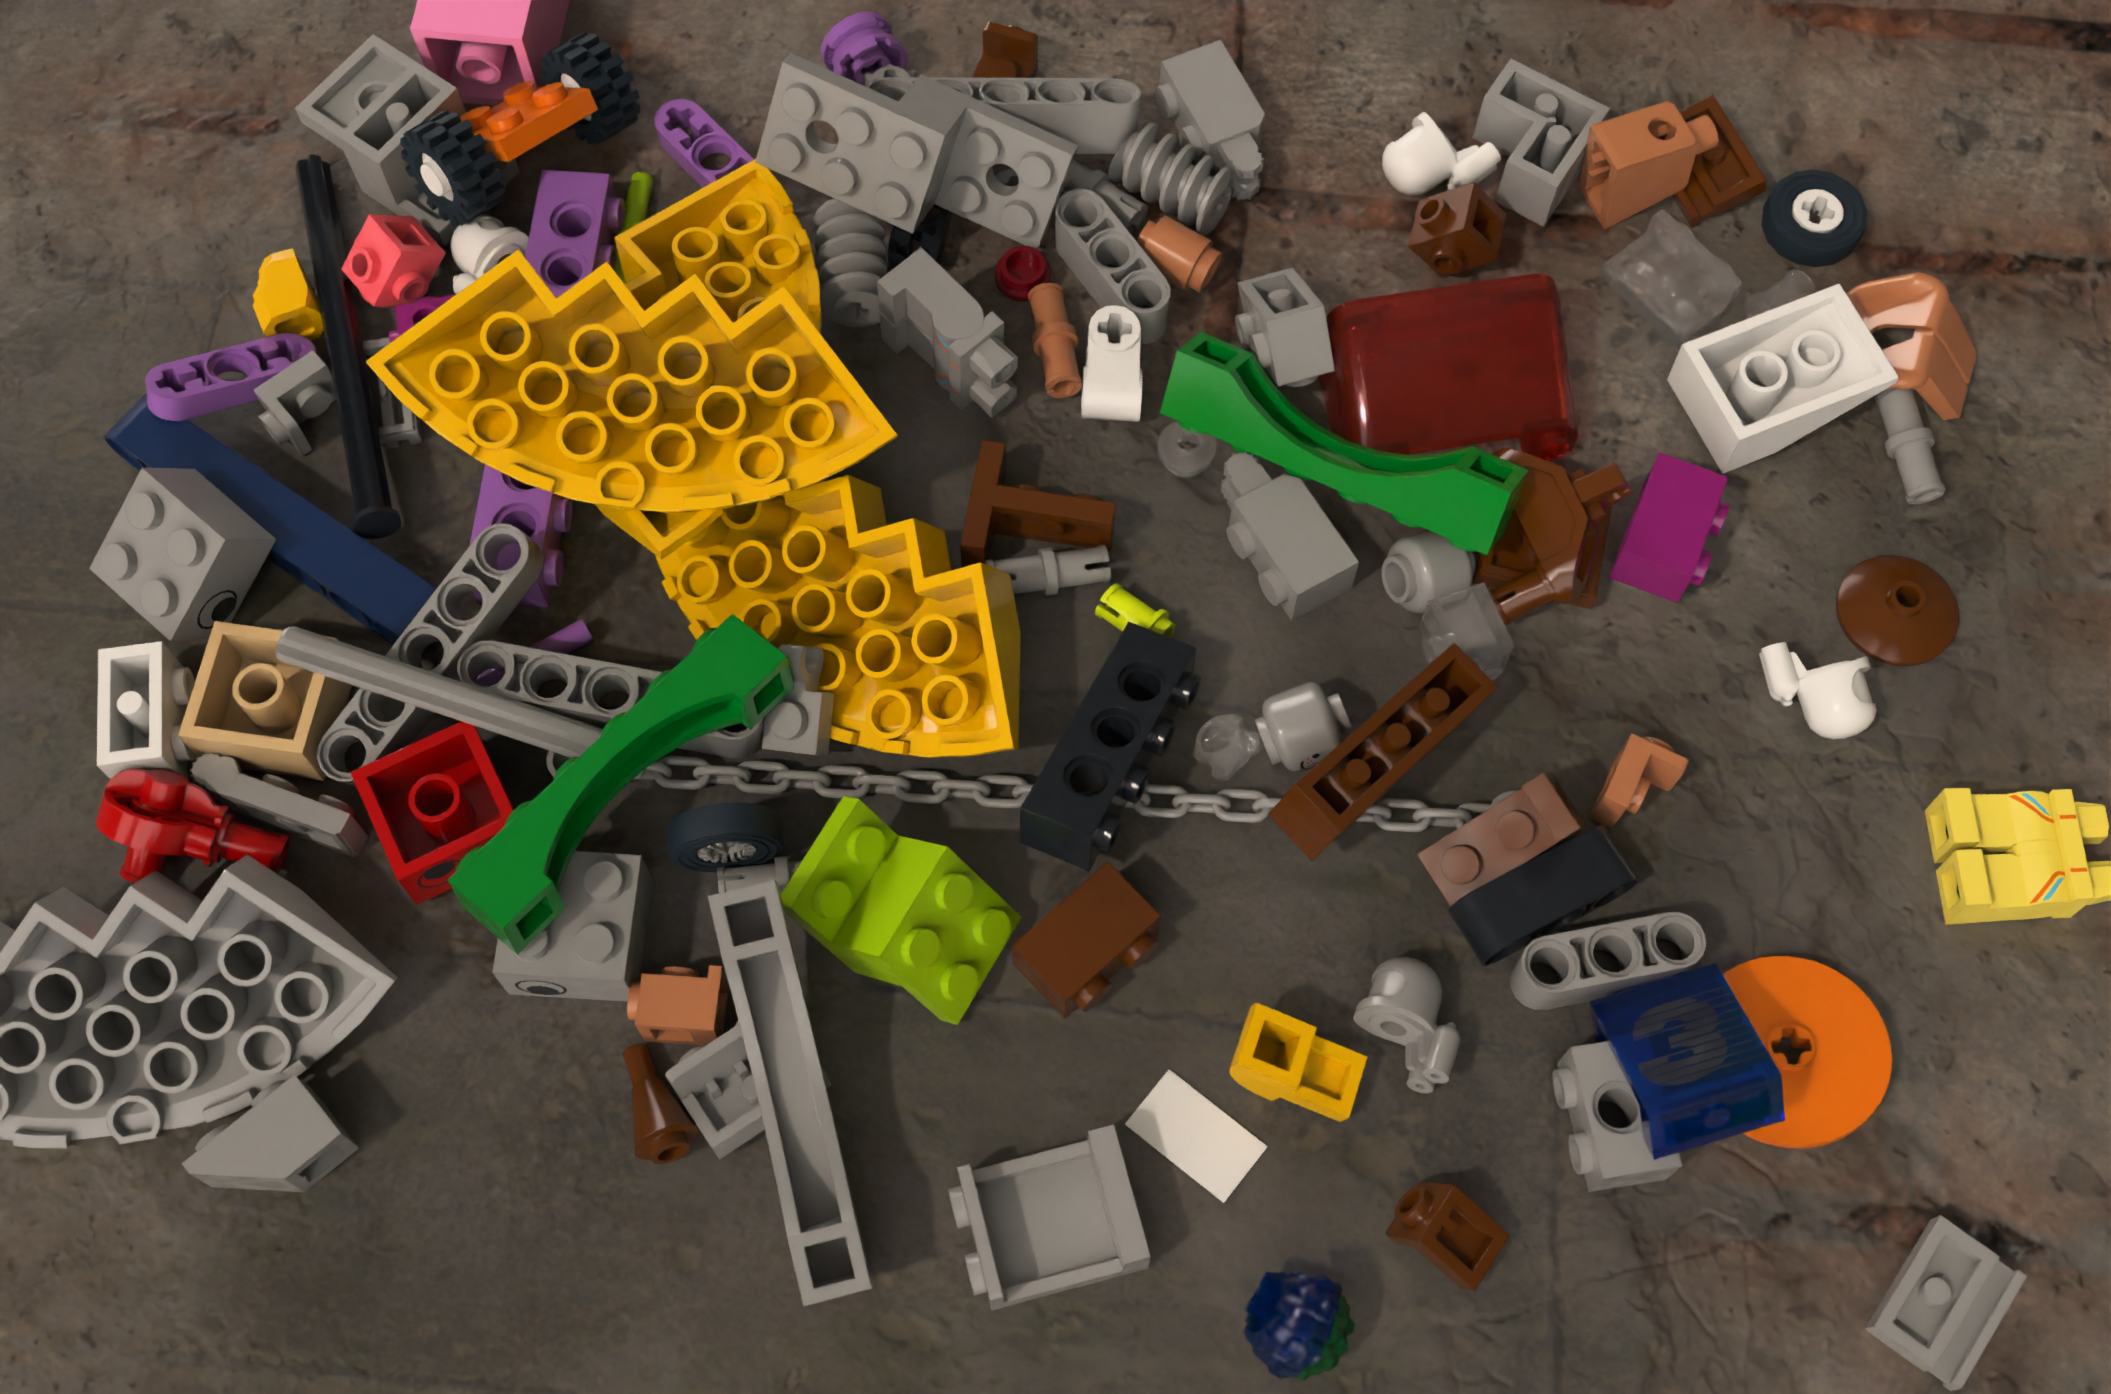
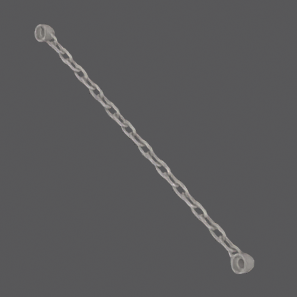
M549 751L546 760L547 767L554 778L558 769L570 757ZM666 756L647 767L644 775L640 778L656 780L662 787L695 790L703 788L708 783L735 785L739 790L746 793L780 794L787 788L814 789L818 794L827 798H843V796L856 799L865 796L868 792L895 794L901 801L910 803L936 804L944 801L947 797L975 799L981 806L1011 809L1021 807L1034 785L1028 784L1021 777L1008 775H983L976 781L948 779L941 772L904 770L898 773L897 776L869 775L863 768L855 766L827 765L819 768L817 771L789 770L787 766L779 762L753 760L744 761L737 767L710 765L702 758L686 756ZM668 765L696 766L693 776L697 780L668 779L672 776V769ZM748 770L777 771L773 775V781L777 785L748 784L752 779V775ZM828 775L857 776L852 782L856 790L827 788L832 782ZM907 779L936 781L932 786V790L936 794L906 793L911 788V783ZM987 784L1016 785L1012 790V795L1016 799L987 798L991 793V789ZM1147 784L1140 800L1136 804L1128 801L1125 808H1135L1138 813L1148 817L1178 818L1187 812L1215 813L1217 817L1225 821L1256 823L1266 819L1269 816L1268 813L1281 799L1268 798L1267 795L1257 790L1223 789L1216 795L1191 794L1182 787L1175 785ZM1507 791L1499 794L1491 804L1464 803L1458 806L1457 809L1429 808L1422 801L1415 799L1386 798L1370 807L1356 822H1375L1377 826L1384 830L1400 832H1421L1428 826L1456 827L1458 829L1472 820V815L1469 812L1483 813L1516 791ZM1147 793L1177 795L1172 799L1175 809L1146 807L1151 802V798ZM1227 798L1255 799L1256 801L1252 804V809L1255 813L1227 812L1231 807V802ZM1388 807L1417 809L1413 813V820L1416 823L1386 821L1392 815Z

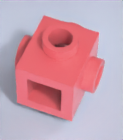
M369 214L341 270L359 289V294L364 300L372 304L373 307L387 308L412 303L423 298L446 252L414 216Z

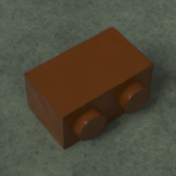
M1107 861L1012 945L1013 965L1064 1019L1078 1007L1083 1012H1087L1098 1004L1110 991L1112 984L1108 980L1124 965L1133 970L1155 951L1159 945L1155 938L1158 936L1161 915Z

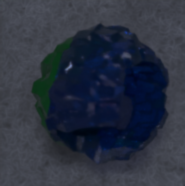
M1265 1272L1259 1281V1286L1255 1290L1254 1296L1249 1298L1245 1307V1311L1248 1314L1244 1335L1253 1346V1353L1268 1366L1271 1374L1279 1379L1292 1377L1298 1380H1306L1311 1375H1319L1323 1371H1330L1335 1366H1338L1339 1359L1348 1352L1347 1335L1354 1333L1355 1323L1350 1317L1351 1307L1342 1295L1343 1289L1340 1283L1332 1282L1325 1274L1311 1276L1303 1275L1301 1272L1298 1274Z

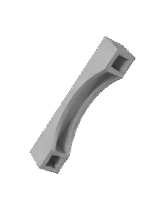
M771 880L708 896L709 905L758 1097L803 1307L871 1289V1273L778 883L776 880Z

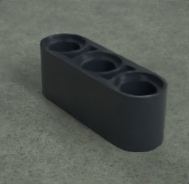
M1601 825L1474 889L1456 901L1449 908V913L1481 965L1488 966L1525 948L1533 940L1547 936L1614 901L1636 886L1640 878L1606 826Z

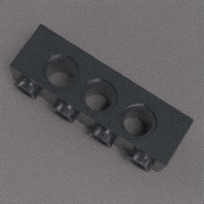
M1131 622L1127 623L1020 807V843L1087 871H1090L1101 850L1108 853L1111 852L1122 830L1124 817L1120 815L1128 801L1136 804L1140 800L1150 776V768H1147L1151 758L1154 754L1161 757L1165 754L1176 727V722L1173 721V718L1179 708L1188 710L1196 697L1201 676L1194 674L1195 647ZM1108 745H1119L1122 747L1115 748ZM1081 792H1094V793H1096V795L1087 796V795H1082V794H1080V793H1081Z

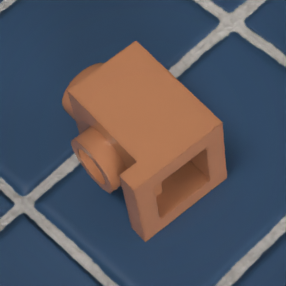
M709 965L707 978L700 977V972L694 969L676 966L662 968L661 975L642 973L641 981H632L630 984L627 1000L628 1020L635 1021L634 1025L645 1042L700 1046L709 1044L723 1035L725 1029L730 986L723 967Z

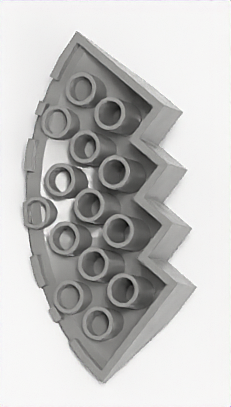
M248 854L223 871L203 901L156 870L130 885L110 915L105 914L63 886L36 901L16 930L0 921V1139L13 1141V1146L27 1148H68L71 1145V1140L113 1136L120 1145L157 1138L161 1130L192 1127L205 1121L209 1123L238 1112L251 1105L257 1094L270 1084L280 1080L286 1081L294 1074L299 1076L311 1065L328 1054L368 1016L398 977L305 892Z

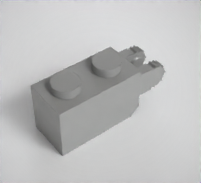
M1218 40L1161 61L1160 83L1155 88V99L1162 116L1165 119L1171 118L1178 129L1181 148L1187 144L1195 146L1196 150L1193 160L1195 159L1197 163L1206 155L1213 157L1214 163L1210 173L1211 176L1216 175L1225 166L1232 168V176L1229 183L1232 189V198L1251 200L1256 193H1259L1261 179H1259L1258 173L1262 172L1264 158H1262V153H1259L1265 113L1223 42Z
M1246 451L1245 453H1232V456L1224 463L1223 475L1226 477L1221 483L1223 499H1227L1226 504L1231 509L1229 526L1226 532L1236 554L1241 559L1248 557L1258 571V581L1267 600L1273 606L1280 604L1292 621L1352 589L1359 561L1301 478L1283 474L1272 480L1263 466L1257 464V458H1253V454L1249 455Z

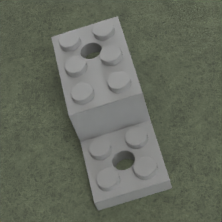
M790 53L781 65L755 162L912 234L935 204L1038 250L1044 240L1079 145L922 74L898 102ZM821 120L832 125L838 134V143L830 144L821 140L815 132L814 121ZM1005 164L1011 167L1018 176L1019 184L1007 186L999 182L994 176L993 165Z

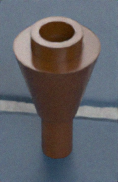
M638 1043L631 1045L623 1051L622 1055L633 1084L632 1109L635 1155L643 1160H652L655 1164L674 1162L689 1152L690 1145L699 1135V1129L663 1079L658 1077L647 1044Z

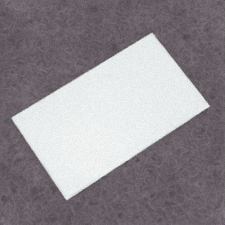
M1170 1069L1125 1123L1127 1127L1223 1203L1268 1147Z

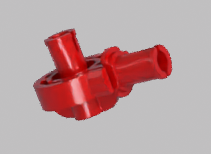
M130 768L122 770L112 777L103 792L95 822L96 827L102 834L122 845L128 846L124 864L121 866L119 874L122 878L133 883L155 870L163 875L167 855H188L202 859L203 866L211 867L214 862L219 863L222 858L237 862L248 854L278 874L284 863L291 838L287 834L281 835L236 822L235 814L230 813V806L215 804L205 789L189 783V780L181 774L160 769L148 771Z

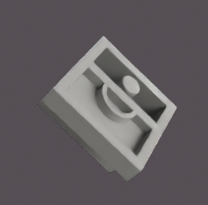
M373 34L296 106L295 110L301 123L344 151L362 192L398 216H414L434 240L446 246L451 241L452 235L458 226L452 225L450 219L444 221L439 217L438 208L432 210L426 203L428 197L425 193L419 194L415 188V185L418 184L415 177H409L405 168L410 164L402 159L401 151L404 148L400 144V140L404 137L403 134L442 111L448 110L449 113L454 111L462 116L466 113V110L455 86ZM515 159L510 162L495 161L492 163L495 168L501 170L503 179L499 182L504 186L520 172Z

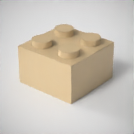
M215 621L178 734L180 739L198 758L202 757L203 753H219L221 757L225 755L234 758L243 770L324 781L326 774L320 769L317 760L318 745L324 734L346 707L352 685L279 661L276 658V647L283 630Z

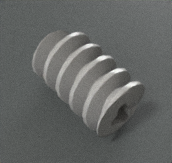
M1154 122L1148 123L1140 133L1135 132L1121 144L1109 166V179L1112 182H1121L1123 180L1124 188L1130 193H1139L1141 191V197L1148 204H1157L1159 202V207L1163 213L1167 215L1178 213V220L1181 224L1185 226L1196 224V230L1199 234L1203 236L1208 235L1216 228L1228 208L1232 190L1229 186L1232 168L1225 166L1214 177L1211 176L1210 173L1214 163L1213 157L1206 155L1194 166L1192 161L1196 150L1195 146L1187 144L1176 155L1173 153L1177 142L1176 135L1169 133L1159 143H1156L1159 131L1158 124Z
M835 198L831 199L817 209L813 218L814 231L816 233L814 244L815 251L817 252L815 264L820 282L821 314L836 324L848 327L876 325L880 323L881 313L879 310L877 281L888 273L887 263L884 261V258L887 256L886 244L883 242V239L886 237L885 225L881 222V219Z

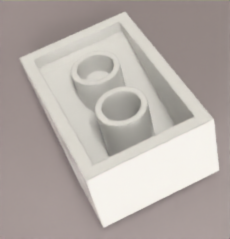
M1836 284L1682 344L1667 380L1722 474L1780 451L1894 385L1899 377L1841 285Z

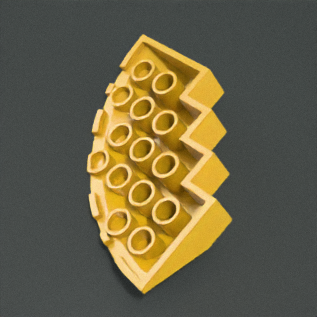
M756 159L614 237L624 280L626 281L625 286L644 310H647L688 278L696 274L733 323L784 286L815 328L821 333L820 282L811 243L806 230L802 228L799 219L794 213L793 203L782 185L767 167L756 163ZM595 504L604 516L660 559H663L701 533L729 508L656 512L616 509Z
M518 249L365 361L397 399L436 433L476 460L524 484L568 499L616 509L656 512L716 510L768 500L813 485L855 465L898 437L891 425L784 286L733 323L696 274L688 278L647 310H644L606 261L556 298Z
M851 475L841 476L828 481L823 479L813 485L768 500L729 507L701 533L663 559L655 555L659 568L665 578L662 581V585L669 599L677 602L690 622L688 628L696 640L708 629L720 626L733 614L778 650L781 644L823 648L824 659L819 678L818 692L834 693L830 738L884 753L926 758L969 757L1018 749L1021 632L1010 574L981 562L951 570L945 531L915 518L887 525L881 488Z

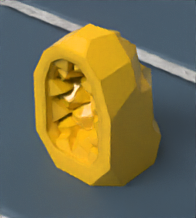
M294 248L270 254L264 258L259 269L258 286L253 294V308L264 335L269 337L276 334L293 333L304 336L310 341L320 338L324 331L320 306Z

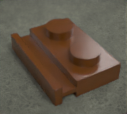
M1714 95L1680 111L1685 122L1707 115L1713 121L1718 133L1717 147L1695 156L1688 185L1672 195L1690 227L1694 228L1699 225L1700 220L1712 214L1716 217L1765 192L1767 180Z

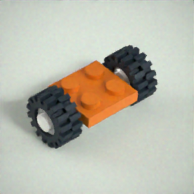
M587 32L580 33L545 53L544 58L540 60V66L544 69L540 71V79L548 85L535 86L534 81L522 82L504 91L502 95L505 100L492 108L489 106L478 107L466 112L462 116L454 111L449 113L448 110H445L403 134L404 137L400 140V144L404 148L401 151L402 159L410 164L405 168L409 177H415L418 184L415 185V188L419 194L425 193L428 197L426 202L432 210L438 208L439 217L444 221L450 219L452 225L458 226L461 224L462 226L498 205L504 199L501 195L505 193V186L499 182L503 179L502 172L493 166V162H510L566 128L568 130L575 128V136L581 141L586 139L588 144L594 145L602 143L634 124L638 120L636 115L640 113L641 108L635 100L640 97L638 89L630 87L629 83L634 79L630 71L624 73L620 65L624 61L620 55L612 56V46L605 40L600 43L598 35L594 33L588 35Z

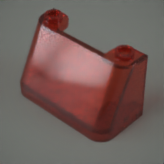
M1528 274L1363 298L1345 302L1328 313L1326 321L1335 371L1318 375L1332 433L1347 441L1377 451L1405 455L1518 438L1522 452L1544 460L1556 459L1567 452H1572L1578 438V426L1561 301L1555 281L1551 276Z

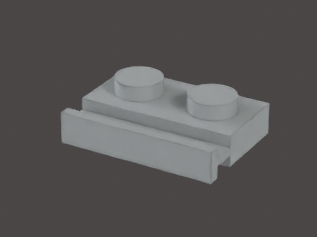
M1940 1215L1931 1219L1865 1327V1330L1923 1372L1929 1371L1943 1382L1942 1385L1949 1391L1962 1389L2027 1275L2019 1270L2013 1271L1999 1261L2000 1256Z

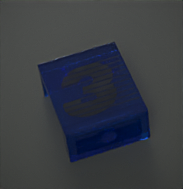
M1716 963L1589 1001L1595 1043L1607 1041L1640 1107L1643 1138L1654 1160L1785 1121L1782 1075Z

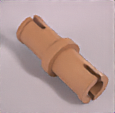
M1042 283L1032 288L1028 293L1035 325V331L1032 335L1033 350L1038 356H1041L1047 394L1054 398H1067L1078 393L1083 387L1075 355V349L1078 345L1077 331L1073 325L1069 324L1063 288L1056 283Z

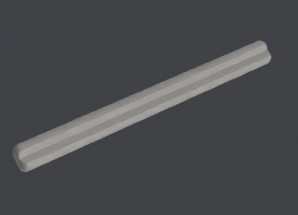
M295 626L284 629L276 647V658L281 662L570 758L582 755L600 738L603 730ZM646 769L643 770L640 774H638L634 779H640L644 775Z

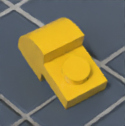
M1256 1002L1249 1008L1229 1073L1241 1086L1267 1100L1274 1101L1278 1098H1283L1341 1122L1350 1117L1367 1056L1316 1036L1317 1027Z

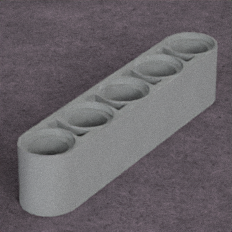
M918 77L879 78L870 82L867 87L899 102ZM928 77L1079 145L1076 154H1116L1126 138L1137 132L1141 90L1134 83L1124 79Z
M497 523L486 527L478 534L385 657L423 669L421 655L424 649L430 643L440 641L444 649L443 659L436 668L429 671L459 681L457 663L462 652L476 642L490 641L538 579L543 569L544 559L541 548L524 532L510 524ZM519 543L521 556L517 564L510 569L499 570L497 556L500 550L505 545ZM480 592L483 599L480 612L472 619L461 620L459 605L462 599L470 593ZM360 688L324 734L318 745L317 760L320 769L328 777L336 781L355 785L352 775L345 764V753L353 743L361 741L364 744L366 757L362 766H365L410 745L435 712L405 703L401 715L395 720L388 722L383 714V704L387 696Z
M479 641L471 644L462 652L457 663V673L460 681L600 729H604L614 716L628 712L646 695L652 681L662 673L497 641ZM499 668L505 671L503 678L495 685L480 686L475 684L478 676L485 670ZM549 680H562L567 683L565 690L556 697L543 698L537 695L539 687ZM622 691L629 695L627 702L617 709L607 710L598 706L600 698L608 692ZM764 718L751 730L747 728L739 733H731L721 728L691 740L678 748L727 758H745L754 754L762 745Z

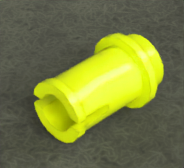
M1119 583L1110 586L1101 597L1100 601L1107 605L1104 607L1099 604L1095 609L1097 617L1106 620L1122 632L1128 622L1170 638L1175 630V624L1169 620L1168 611L1165 609L1155 611L1126 591Z

